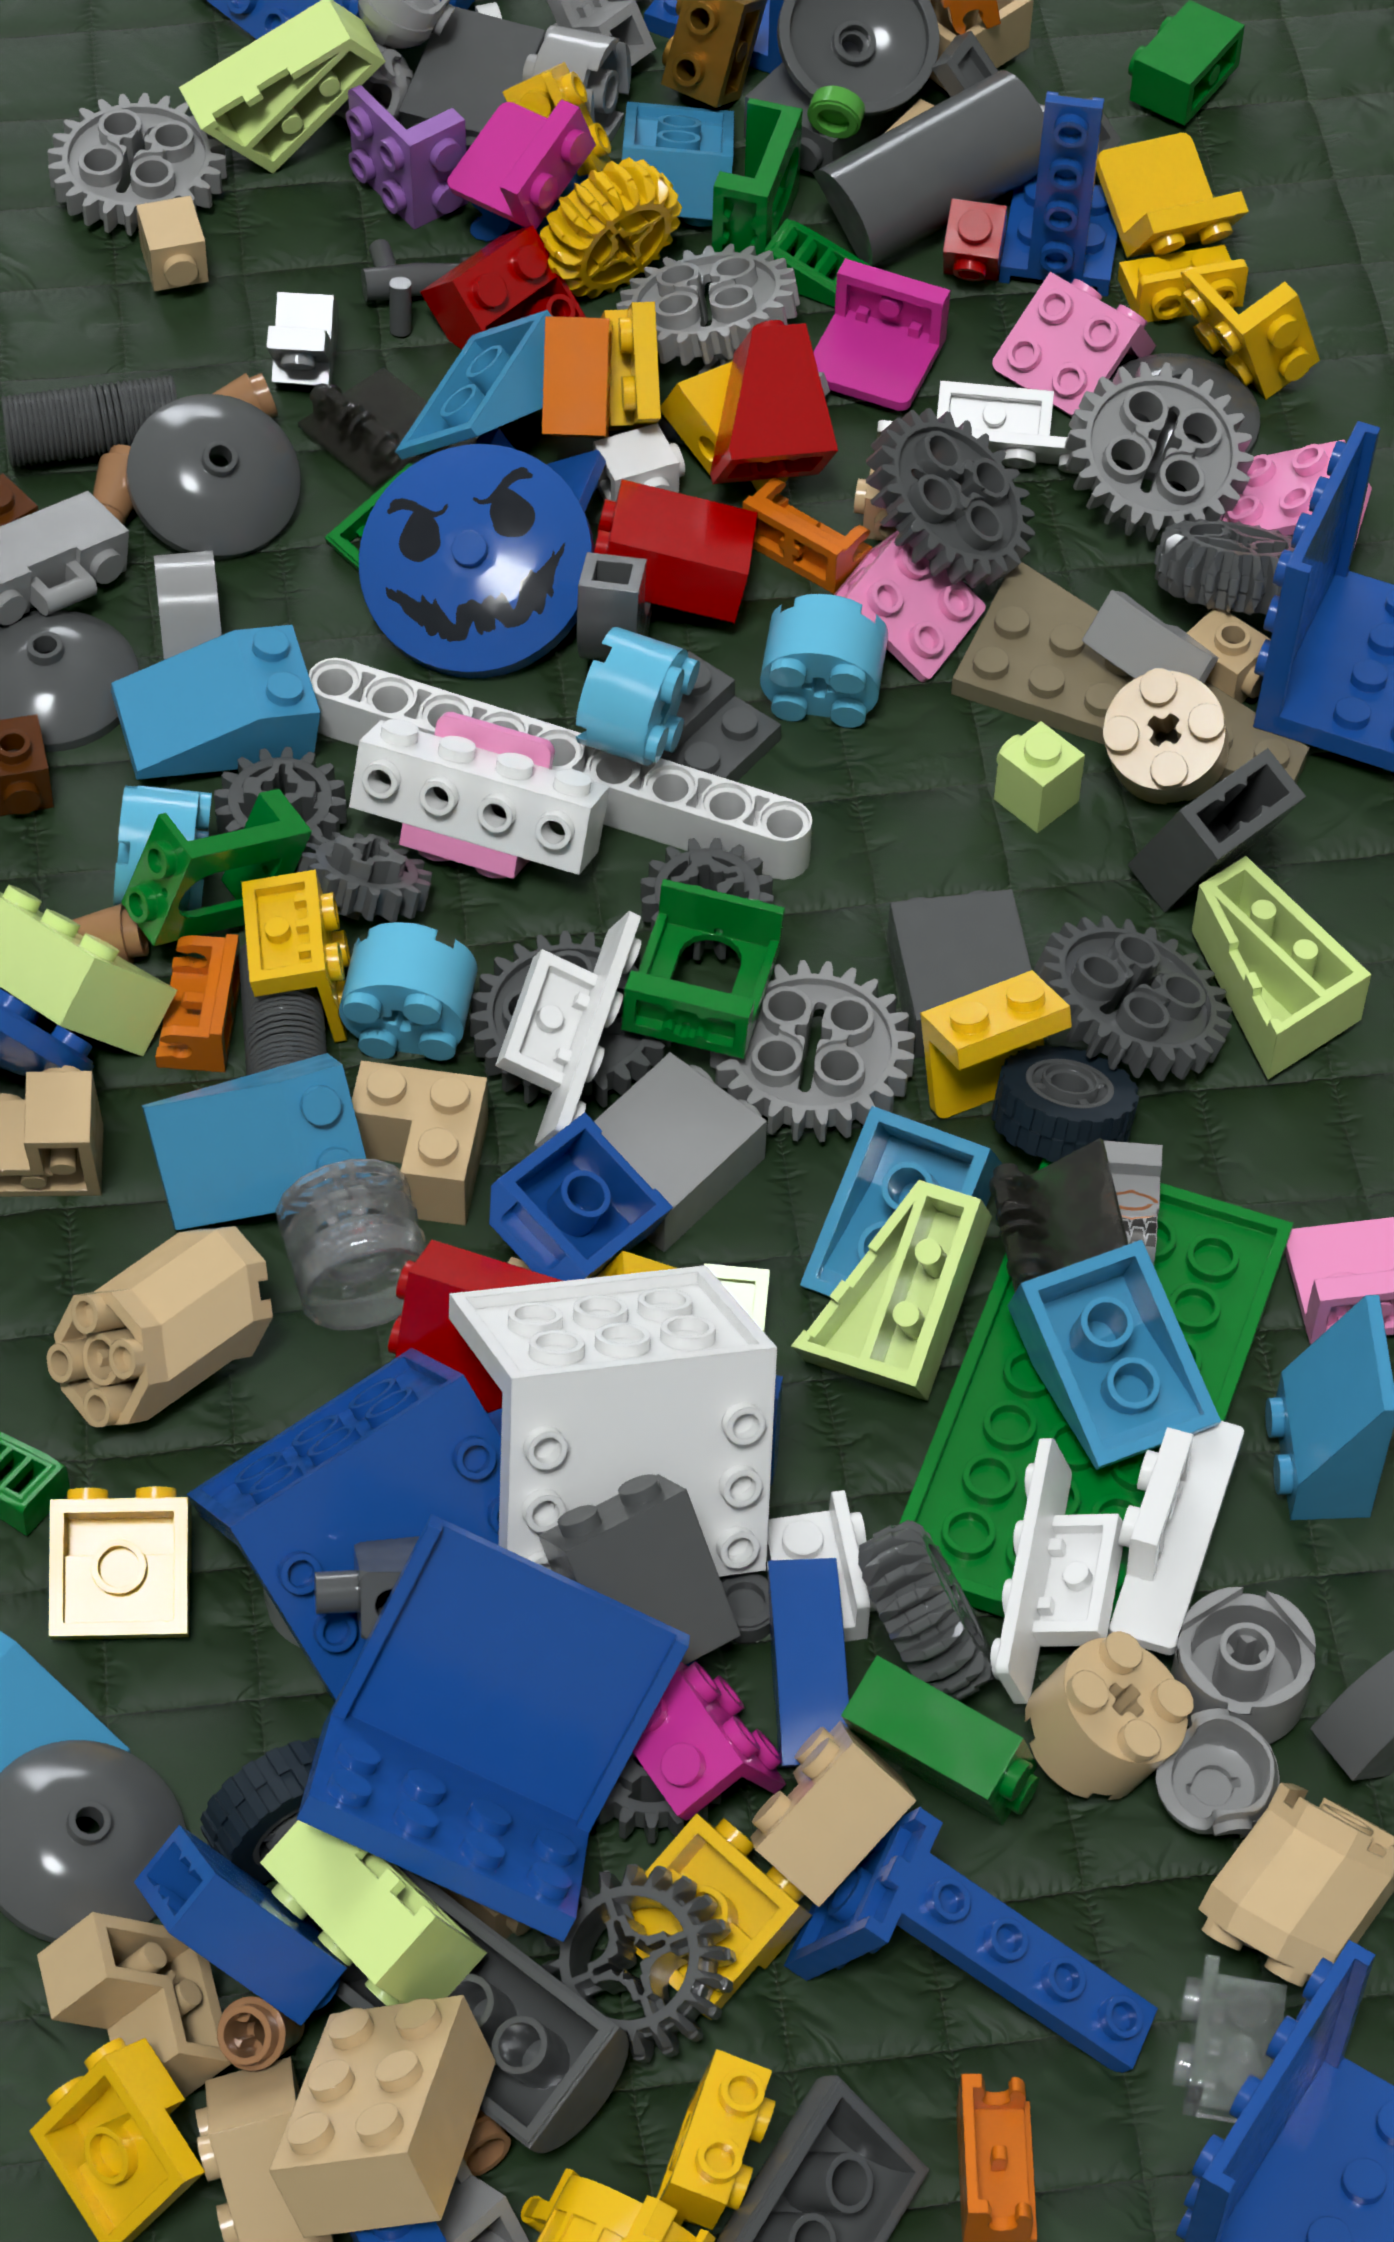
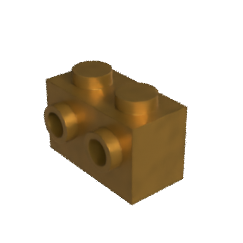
M677 0L676 13L679 15L674 36L670 38L663 52L662 63L665 66L661 84L716 108L740 99L767 0Z

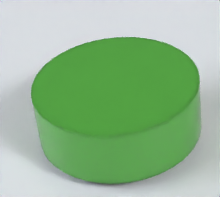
M824 86L814 92L807 111V117L811 125L823 135L833 138H848L859 131L865 114V105L861 98L849 89L840 86Z

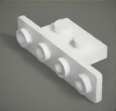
M940 381L937 419L948 411L953 417L955 427H959L965 420L970 421L972 436L978 439L981 435L987 433L989 435L988 449L992 453L999 450L1006 452L1005 459L1002 461L1003 465L1017 469H1028L1035 467L1036 463L1057 464L1059 470L1066 473L1079 474L1081 472L1066 468V463L1071 452H1073L1064 447L1067 437L1050 436L1054 391ZM878 421L877 438L893 421Z
M628 911L608 930L593 973L543 949L532 959L495 1066L552 1092L534 1146L538 1148L585 1112L586 1103L579 1099L585 1082L589 1083L594 1078L602 1063L605 1049L599 1046L598 1043L603 1028H608L613 1023L621 1007L623 994L616 991L621 975L627 974L632 968L641 948V940L635 938L641 916L631 911Z
M1221 1421L1219 1425L1196 1434L1167 1427L1159 1452L1146 1451L1137 1483V1489L1146 1492L1140 1508L1132 1505L1128 1506L1120 1531L1119 1545L1129 1547L1127 1572L1109 1625L1108 1635L1112 1632L1122 1631L1133 1636L1144 1649L1165 1655L1175 1653L1178 1635L1189 1610L1243 1441L1244 1429L1241 1426Z
M1054 1438L1039 1439L1035 1462L1028 1464L1026 1468L1025 1492L1027 1504L1024 1519L1016 1523L1013 1536L1016 1561L1012 1579L1005 1581L1002 1591V1606L1005 1618L1001 1638H996L991 1647L992 1673L997 1680L1001 1681L1014 1704H1027L1031 1696L1040 1647L1081 1646L1090 1640L1107 1637L1123 1546L1119 1545V1536L1123 1523L1119 1514L1065 1515L1072 1472Z

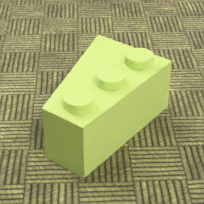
M321 0L183 84L179 89L202 131L269 172L274 173L348 100V90L358 85L362 86L386 61L362 19L333 0Z
M1247 856L1199 885L1191 931L1211 970L1215 973L1214 976L1220 988L1226 990L1225 997L1268 1080L1362 1019L1371 973Z
M8 884L4 894L0 892V987L61 1027L143 1057L178 990L117 956L119 950L109 943L87 933L84 936L77 933L80 925L73 920L50 909H46L44 913L40 912L38 909L42 903L41 900L24 890Z
M918 1180L868 1245L869 1251L846 1281L841 1280L831 1293L830 1302L807 1331L803 1330L791 1347L806 1362L928 1401L992 1218L983 1201L970 1195Z
M298 1820L260 1862L278 1881L271 1890L272 1894L301 1920H304L309 1915L323 1929L317 1938L347 1966L350 1967L354 1963L367 1976L366 1987L386 2006L409 2003L421 1998L437 1999L448 1997L487 1954L397 1865Z

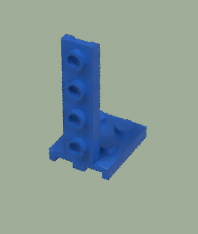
M1047 91L1037 178L1031 179L1013 191L1000 264V283L1009 284L1011 276L1039 279L1044 282L1048 274L1052 272L1069 283H1072L1074 279H1078L1089 286L1098 287V292L1102 296H1108L1118 231L1102 186L1094 185L1104 98L1093 97L1090 100L1059 96V92Z
M921 1807L903 1815L820 1907L814 1903L812 1904L809 1911L812 1916L802 1926L784 1964L786 1968L808 1981L834 1968L839 1970L849 1961L868 1952L870 1954L876 1953L883 1945L888 1944L897 1925L1105 2067L1121 2073L1133 2069L1158 2010L1156 2006L932 1855L930 1850L943 1822Z

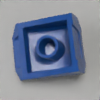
M584 1112L491 1185L489 1225L532 1271L568 1281L591 1278L605 1269L622 1251H630L652 1234L673 1209V1206L656 1188L653 1190L602 1135V1130Z

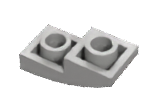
M1114 590L1110 591L1082 639L1085 644L1134 678L1144 675L1149 670L1162 668L1168 671L1188 674L1204 683L1219 657L1178 626L1163 623L1127 594Z

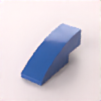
M836 1558L767 1561L773 1699L776 1702L777 1745L781 1758V1764L778 1765L779 1768L798 1767L800 1763L795 1759L796 1753L804 1742L820 1727H824L830 1732L839 1721L847 1726L841 1717L849 1703Z

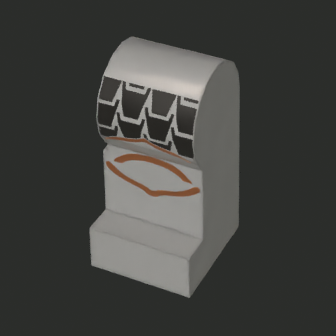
M1104 1141L1098 1176L1099 1255L1142 1240L1154 1266L1157 1218L1160 1206V1175L1163 1145Z

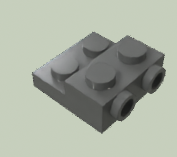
M688 651L689 658L700 661L698 677L692 692L689 695L683 694L676 715L684 718L683 731L678 745L673 753L664 750L661 758L737 782L781 740V724L736 697L735 679Z

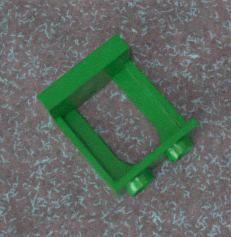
M749 98L746 121L745 176L719 171L713 186L712 247L715 253L722 252L729 244H734L735 252L740 253L749 246H755L756 255H759L765 251L768 243L785 219L789 217L799 192L802 108Z
M280 789L259 793L244 829L187 841L167 813L158 814L121 903L127 910L130 918L137 923L153 946L178 941V938L183 936H200L245 925L241 882L294 873L312 830ZM225 871L221 881L236 900L190 911L178 909L180 900L192 885L206 876Z
M663 879L660 891L659 913L638 971L631 970L625 986L621 1030L744 1059L780 951L785 907L764 903L757 899H747L713 891L697 885H688ZM703 940L719 941L729 945L737 953L741 961L732 993L672 980L683 950L694 942Z

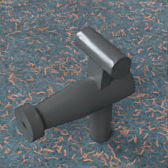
M384 239L375 240L369 246L374 267L362 268L361 270L364 299L366 302L389 299L390 333L398 337L407 336L412 332L411 297L422 296L420 291L469 257L460 258L459 263H408L397 265L389 242Z

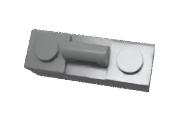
M89 491L0 526V624L11 625L34 607L44 616L52 614L96 595V583L108 584L114 581L122 572L126 571L129 530Z

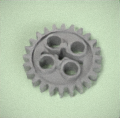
M143 93L138 103H130L125 94H120L119 105L111 106L105 100L100 99L98 100V112L93 113L88 109L80 108V122L65 119L63 121L64 133H54L52 136L54 148L48 149L47 152L49 161L48 171L50 186L55 188L56 201L58 203H67V211L70 216L83 212L84 225L90 226L99 219H102L104 221V230L107 233L111 232L117 224L125 225L127 235L132 236L138 225L136 205L191 195L195 210L196 205L211 208V194H221L223 191L222 179L227 178L225 144L200 129L194 116H191V110L187 102L175 109L171 108L170 96H164L157 104H151L148 93Z
M729 244L722 252L716 253L711 245L706 246L703 254L696 256L691 251L685 250L683 252V259L679 261L668 257L662 258L664 267L661 269L646 267L644 268L646 278H631L629 280L631 289L622 290L620 292L622 302L616 304L617 310L628 309L632 302L655 301L657 351L660 362L665 364L678 356L681 358L682 365L686 366L694 357H702L705 364H710L714 355L722 354L728 360L733 359L734 350L739 347L755 325L768 320H781L784 322V325H788L787 319L796 318V306L800 305L794 269L787 268L785 258L774 260L773 251L770 250L756 255L755 246H749L738 253L735 252L734 244ZM711 282L709 285V301L712 311V323L705 327L708 322L707 305L704 295L705 284Z
M1141 362L1135 378L1123 366L1119 367L1113 382L1102 376L1098 380L1094 393L1089 391L1084 393L1078 406L1080 409H1075L1068 425L1073 430H1070L1064 447L1073 452H1071L1066 463V468L1073 471H1081L1073 485L1074 489H1091L1093 491L1086 505L1088 509L1096 508L1102 504L1109 509L1105 516V524L1109 525L1119 516L1126 519L1125 535L1130 536L1137 526L1141 525L1146 527L1148 541L1153 542L1160 528H1166L1184 520L1192 522L1198 519L1207 521L1222 520L1225 511H1233L1240 499L1239 494L1243 493L1250 480V477L1245 473L1248 472L1252 465L1254 456L1245 453L1252 440V435L1236 432L1245 418L1243 413L1227 415L1225 410L1232 397L1228 394L1214 400L1209 395L1214 381L1209 379L1199 387L1193 385V370L1190 368L1183 373L1180 379L1172 377V369L1170 363L1167 362L1164 363L1159 375H1152L1147 363ZM1174 411L1178 416L1174 429L1164 449L1162 462L1154 476L1150 492L1145 493L1140 488L1155 452L1156 442L1165 425L1168 412ZM1132 413L1143 414L1150 422H1142L1136 419ZM1185 434H1194L1201 438L1204 443H1195ZM1113 460L1125 461L1130 464L1133 470L1122 469ZM1167 481L1178 482L1187 491H1178L1171 487Z
M800 960L797 974L789 975L780 964H776L774 966V980L768 984L745 1058L742 1059L710 1051V1067L716 1068L715 1084L720 1088H728L727 1093L737 1100L743 1099L757 1108L761 1115L768 1117L767 1133L772 1135L782 1124L791 1125V1135L794 1141L800 1139L805 1128H813L819 1142H825L827 1127L836 1126L845 1138L851 1137L852 1121L856 1119L864 1125L871 1106L892 1113L894 1096H905L907 1078L912 1077L915 1035L912 1032H908V1013H895L897 997L894 994L877 998L879 984L877 979L874 978L859 986L855 984V968L851 967L841 978L833 976V966L829 961L825 962L819 974L811 973L805 960ZM823 1009L821 1039L817 1044L811 1088L807 1092L800 1091V1086L803 1079L804 1061L807 1058L813 1014L815 1010Z

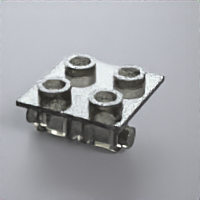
M384 367L344 393L335 384L327 385L320 383L316 385L310 393L313 413L298 422V427L373 488L402 470L409 463H413L428 453L425 452L402 460L395 452L427 402Z
M1101 1138L1029 1176L1019 1171L1018 1166L1012 1163L1001 1164L993 1170V1177L989 1181V1189L991 1194L994 1195L997 1209L996 1221L997 1225L1001 1228L999 1235L1001 1242L1005 1245L1008 1259L1006 1267L1009 1276L1012 1277L1015 1292L1022 1282L1128 1245L1104 1140Z

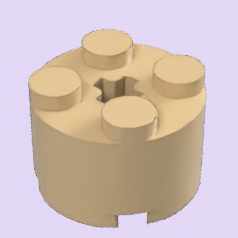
M1162 668L1149 670L1144 675L1126 684L1116 694L1107 710L1103 728L1105 747L1117 778L1136 797L1153 804L1189 801L1198 798L1212 788L1222 775L1227 764L1229 749L1225 717L1214 693L1198 679L1185 673L1168 671ZM1172 729L1176 730L1177 743L1173 744L1165 740L1158 747L1155 738L1156 734L1160 731L1169 733Z
M1117 1631L1112 1632L1105 1638L1093 1639L1081 1645L1034 1690L1027 1702L1025 1722L1031 1717L1035 1736L1029 1743L1038 1764L1053 1781L1077 1796L1089 1798L1093 1793L1111 1795L1108 1800L1120 1799L1131 1793L1178 1750L1185 1738L1188 1715L1192 1712L1194 1705L1189 1689L1180 1681L1175 1680L1159 1659L1142 1648L1133 1636Z

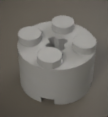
M550 25L538 55H528L523 68L522 80H527L565 62L569 71H574L583 82L587 93L585 106L593 123L597 122L604 128L611 142L619 130L624 116V112L615 111L619 93L629 95L631 83L629 47L625 42H620V38L610 35Z
M1244 1587L1219 1589L1204 1596L1190 1608L1185 1616L1178 1635L1179 1638L1177 1639L1171 1674L1175 1680L1180 1681L1189 1689L1193 1697L1194 1708L1188 1715L1187 1725L1189 1727L1192 1726L1191 1715L1194 1713L1215 1708L1228 1709L1230 1716L1237 1717L1248 1723L1269 1744L1289 1733L1303 1714L1315 1669V1634L1303 1613L1294 1604L1280 1595L1266 1591L1265 1597L1243 1593Z

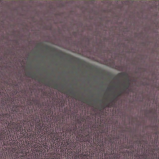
M1000 70L814 171L813 174L857 257L874 267L945 228L948 224L952 198L990 203L1037 177L1044 113L1030 90L1018 77L1008 71Z
M403 1869L402 1871L487 1952L448 1996L464 1995L496 2061L480 2110L533 2152L547 2153L559 2148L577 2135L591 2121L613 2091L623 2071L628 2055L629 2040L626 2032L431 1881ZM354 1963L350 1967L345 1964L347 1969L340 1976L339 1986L335 1994L352 2008L368 2009L386 2006L366 1987L367 1976Z
M838 2075L820 2077L812 2085L746 2191L739 2209L733 2212L715 2242H887L930 2169Z

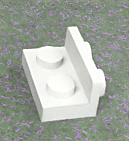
M845 1490L831 1492L829 1511L769 1519L768 1561L819 1558L837 1559L844 1642L868 1638L870 1612L877 1611L869 1597V1590L862 1579V1571L858 1565L859 1545L866 1542L863 1518L860 1512L850 1513Z

